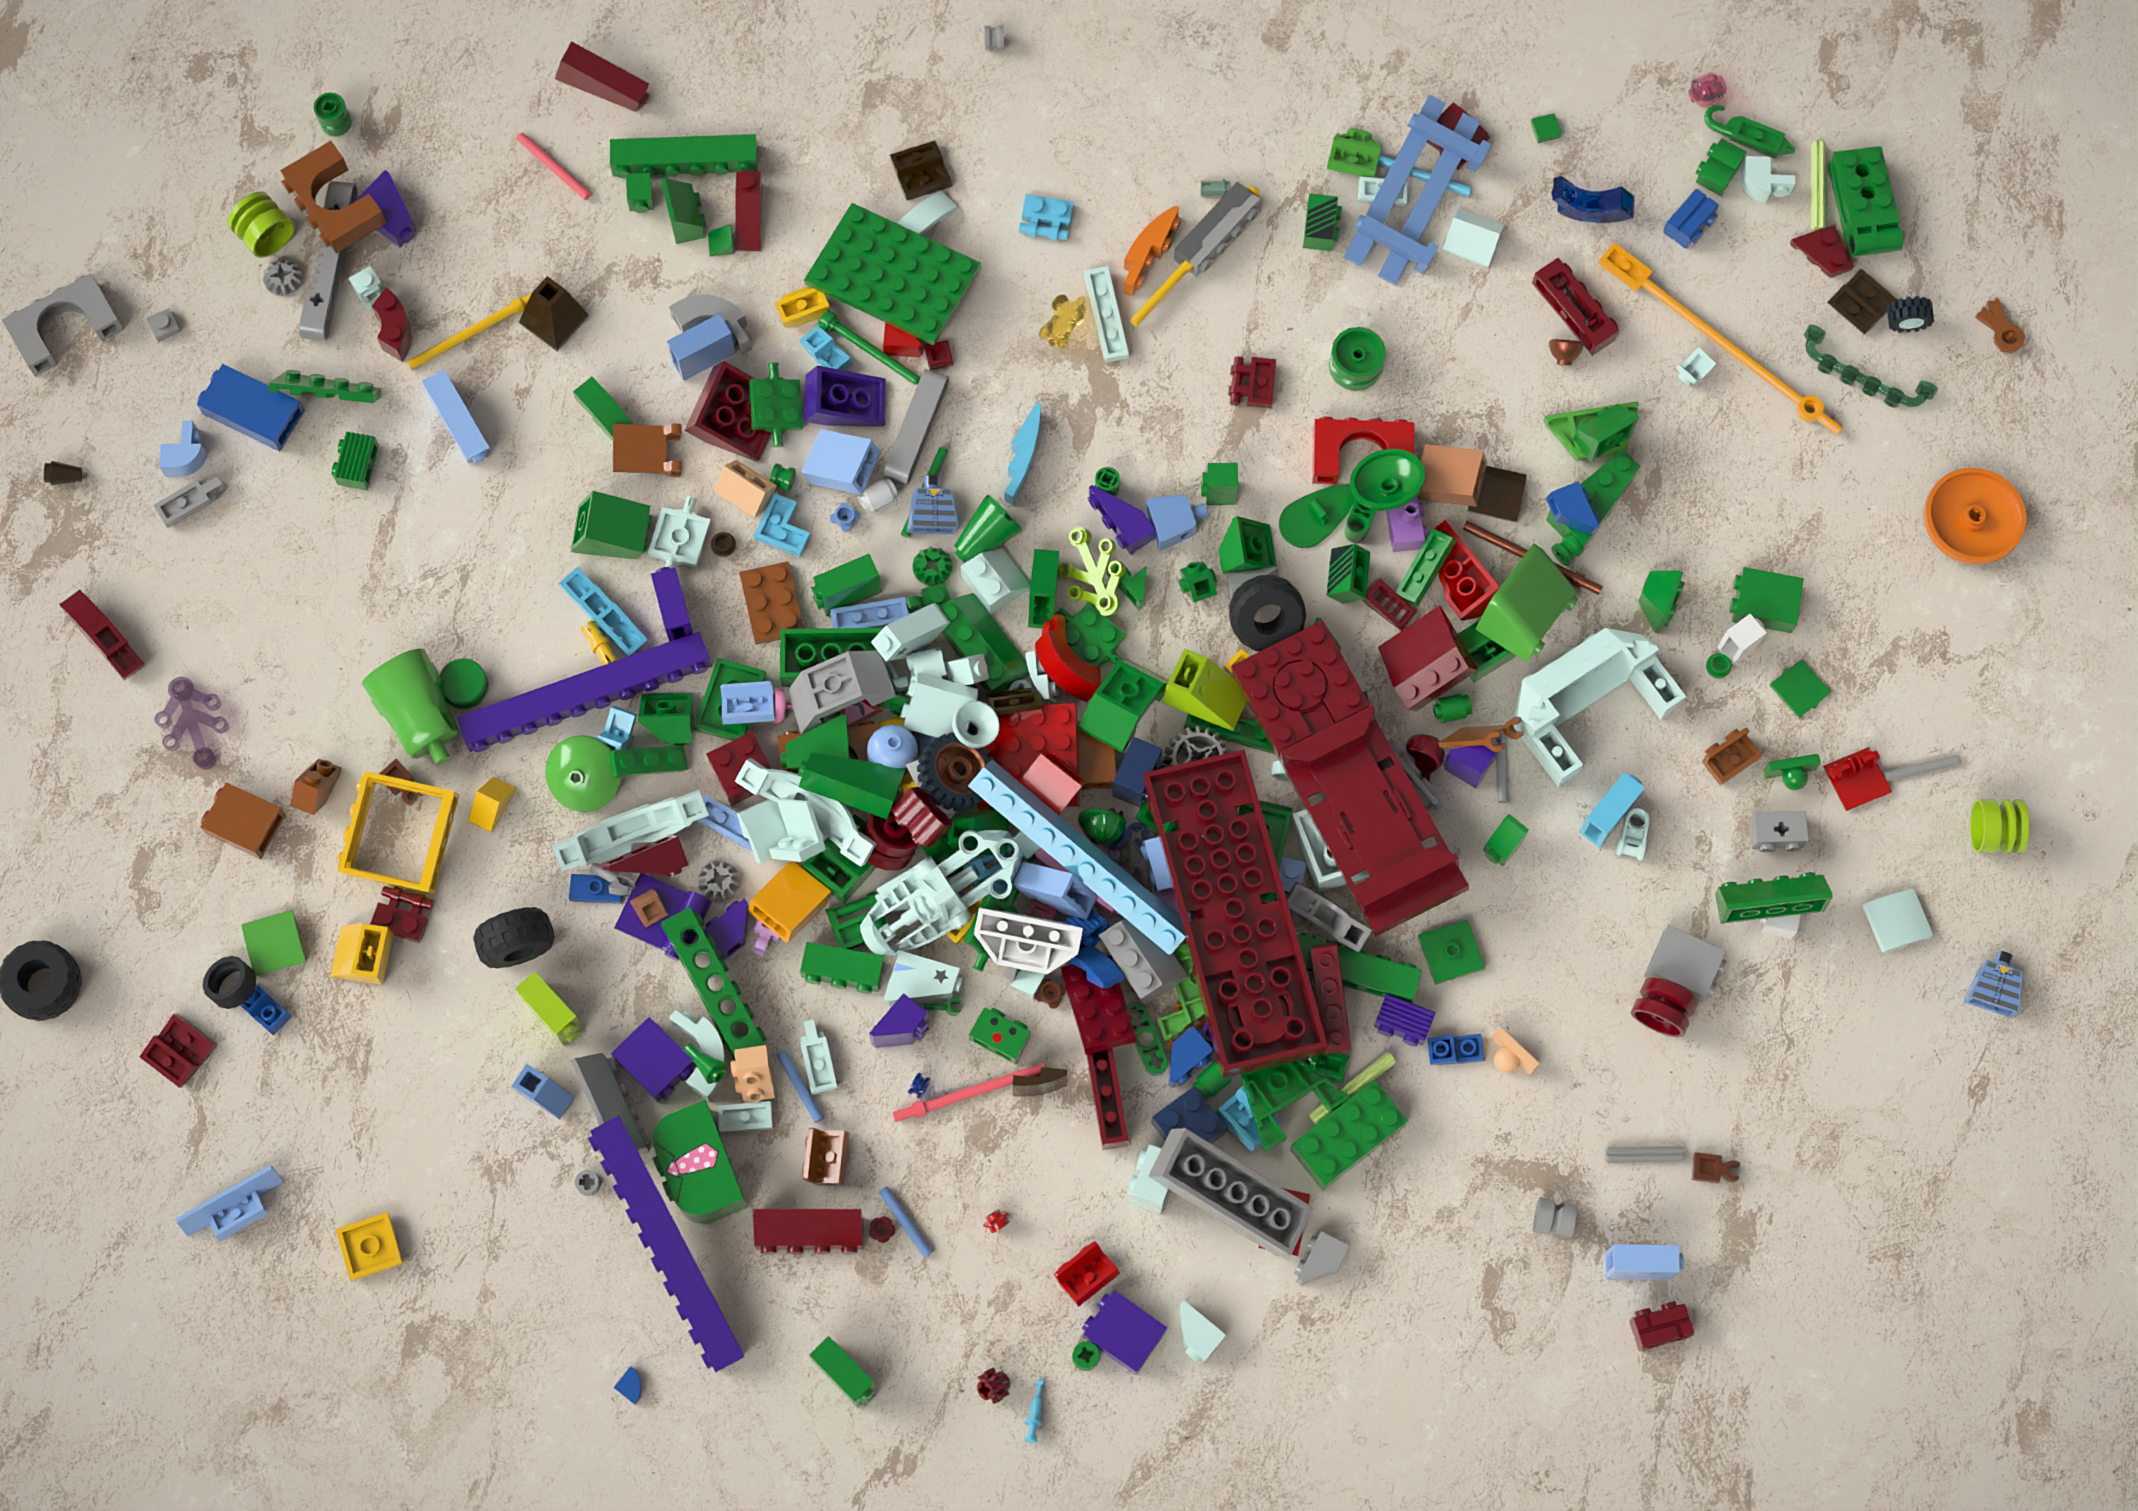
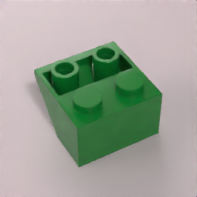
M1479 621L1458 633L1479 669L1469 676L1473 683L1516 657L1515 654L1477 631L1476 627Z

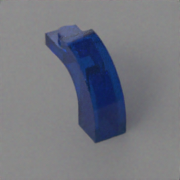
M1563 176L1553 178L1552 200L1558 204L1557 212L1565 217L1593 223H1613L1634 218L1635 196L1622 186L1605 191H1588L1575 186Z

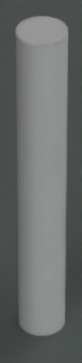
M1505 734L1495 740H1500L1501 744L1505 743ZM1506 748L1499 751L1496 755L1498 803L1508 802Z
M1957 755L1884 771L1883 775L1886 781L1956 766L1960 764V760Z

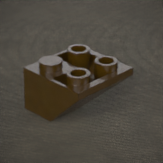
M547 276L531 293L519 324L552 349L558 351L589 315L565 288Z

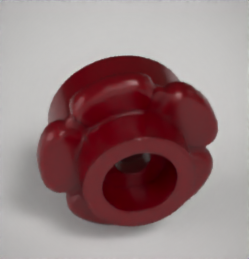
M888 1217L875 1218L870 1223L871 1229L869 1234L873 1240L885 1243L895 1234V1226L892 1225V1220ZM881 1227H884L885 1230L884 1232H880L879 1229Z

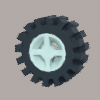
M1910 296L1906 297L1905 300L1900 298L1898 302L1893 301L1887 306L1889 328L1894 332L1897 330L1898 333L1903 331L1910 333L1912 330L1917 332L1919 329L1924 330L1927 326L1930 327L1934 323L1932 302L1926 297L1919 298V296L1911 298Z

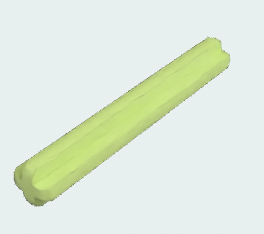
M1814 141L1811 146V228L1817 231L1826 226V144L1824 141Z
M1386 1052L1339 1091H1344L1351 1098L1395 1065V1058L1392 1054ZM1321 1104L1310 1113L1309 1117L1316 1125L1330 1113Z

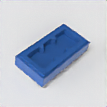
M571 874L569 901L622 904V895L610 894L609 885L611 882L598 875Z

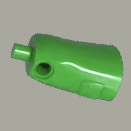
M413 649L401 653L376 668L364 678L362 686L371 697V702L379 714L389 722L402 746L412 758L418 759L431 753L437 765L445 763L450 759L444 744L457 735L458 727L440 688L441 676L434 663L430 661L425 649Z

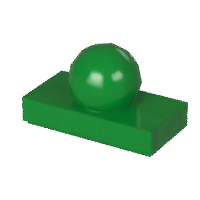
M1819 754L1770 761L1764 769L1765 778L1782 776L1785 787L1790 790H1800L1807 784V772L1816 770L1820 765Z

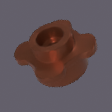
M1047 978L1043 980L1042 987L1036 993L1035 998L1038 1002L1048 1004L1051 1009H1056L1059 1006L1061 996L1066 994V988ZM1050 991L1053 992V995H1052V996H1049V995H1048V993H1049Z

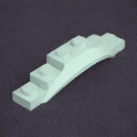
M752 758L745 761L735 782L753 794L762 795L776 803L781 799L810 801L816 811L819 829L841 849L840 853L859 866L866 864L877 843L858 831L859 826L855 824L850 812L843 803L799 788L802 777L795 773L766 769Z
M697 790L676 799L673 796L650 806L647 803L602 820L600 825L578 832L576 837L552 845L561 871H565L575 866H586L622 856L631 852V843L657 841L668 835L675 834L690 826L693 821L709 816L701 793Z

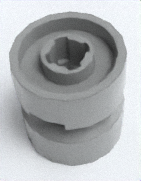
M1539 1197L1534 1215L1533 1232L1549 1234L1551 1231H1554L1558 1237L1571 1239L1576 1223L1577 1204L1561 1202L1559 1205H1556L1554 1200Z

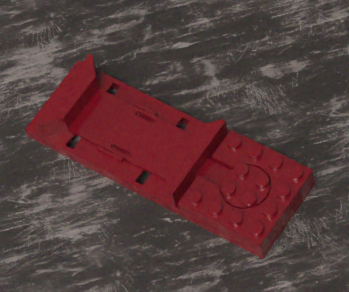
M1323 620L1231 666L1234 680L1375 937L1469 890V884L1459 868L1457 854L1451 853L1377 723L1373 705L1370 706ZM1389 758L1393 766L1381 771L1377 763ZM1322 791L1326 799L1311 806L1308 798ZM1433 836L1437 845L1425 849L1421 842ZM1366 870L1370 878L1355 885L1351 877Z
M1245 750L1143 773V780L1148 795L1147 808L1154 817L1193 961L1192 975L1195 976L1222 1078L1325 1054L1328 1047ZM1252 804L1253 813L1238 816L1236 807ZM1177 823V831L1165 833L1163 824ZM1277 892L1278 901L1263 904L1261 895ZM1200 910L1203 919L1189 922L1187 912Z

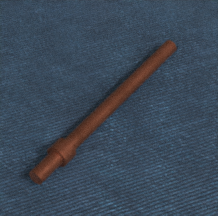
M1466 521L1462 529L1520 558H1523L1528 551L1469 521ZM1554 563L1566 579L1571 582V585L1577 588L1583 587L1597 595L1600 594L1603 588L1602 585L1585 578L1586 575L1579 571L1575 573Z

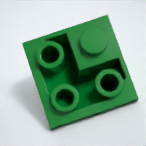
M1650 571L1645 580L1638 603L1655 633L1659 634L1663 626L1668 627L1670 620L1674 616L1677 608L1676 602L1685 582L1681 581L1682 571Z
M992 806L971 807L965 811L961 809L950 819L953 825L949 828L948 844L956 852L960 849L959 838L963 832L967 830L976 832L984 830L1009 831V820ZM967 836L963 840V846L966 849L972 850L978 845V840L974 836ZM1003 843L1000 846V853H1007V843ZM987 848L978 855L993 854L990 848Z

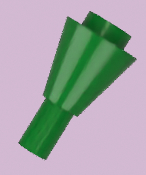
M692 1043L685 1046L684 1051L694 1060L708 1084L718 1083L724 1078L726 1063L699 1051Z

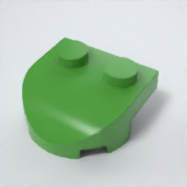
M1348 129L1345 134L1340 135L1337 133L1333 138L1327 169L1374 178L1381 144L1380 142H1375L1372 139V134L1365 130Z

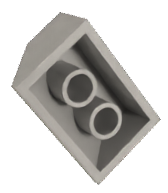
M1127 919L1119 921L1099 935L1144 1006L1188 978V975L1173 953L1171 955L1167 954Z

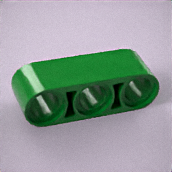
M1356 500L1347 519L1344 532L1347 540L1353 543L1362 542L1366 538L1377 510L1361 508V504ZM1359 525L1363 530L1354 531L1351 526Z

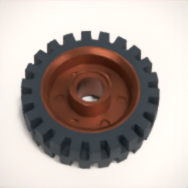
M950 732L947 735L943 734L931 742L918 760L920 764L917 766V772H920L917 778L918 782H923L920 787L924 791H928L931 799H935V805L940 806L943 804V809L946 810L953 808V811L956 812L961 809L965 811L980 803L983 798L969 787V784L988 762L994 761L993 757L988 758L987 756L990 753L989 749L985 748L983 750L982 748L968 747L959 741L954 732ZM953 768L959 771L960 776L954 772Z

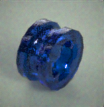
M919 1072L915 1076L908 1094L912 1095L914 1093L918 1099H921L928 1088L931 1078H923L922 1073Z

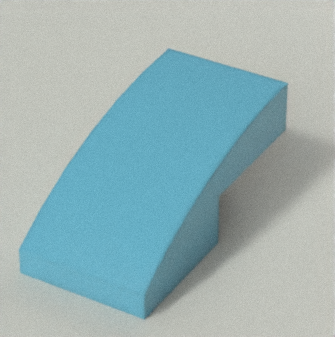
M818 325L799 340L800 344L820 366L845 370L853 364L851 358L835 345L833 338Z

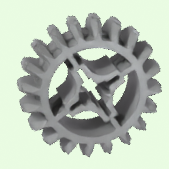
M1197 726L1195 733H1192L1188 727L1185 730V736L1181 732H1177V740L1173 738L1169 740L1171 747H1165L1164 753L1168 756L1163 757L1165 758L1164 763L1167 764L1164 768L1178 765L1176 757L1183 748L1186 751L1185 755L1187 757L1184 763L1192 762L1193 758L1200 760L1212 757L1214 754L1218 756L1231 753V749L1224 748L1227 743L1225 739L1218 741V732L1210 736L1209 728H1206L1205 733H1200L1201 729ZM1194 744H1202L1207 747L1197 748Z

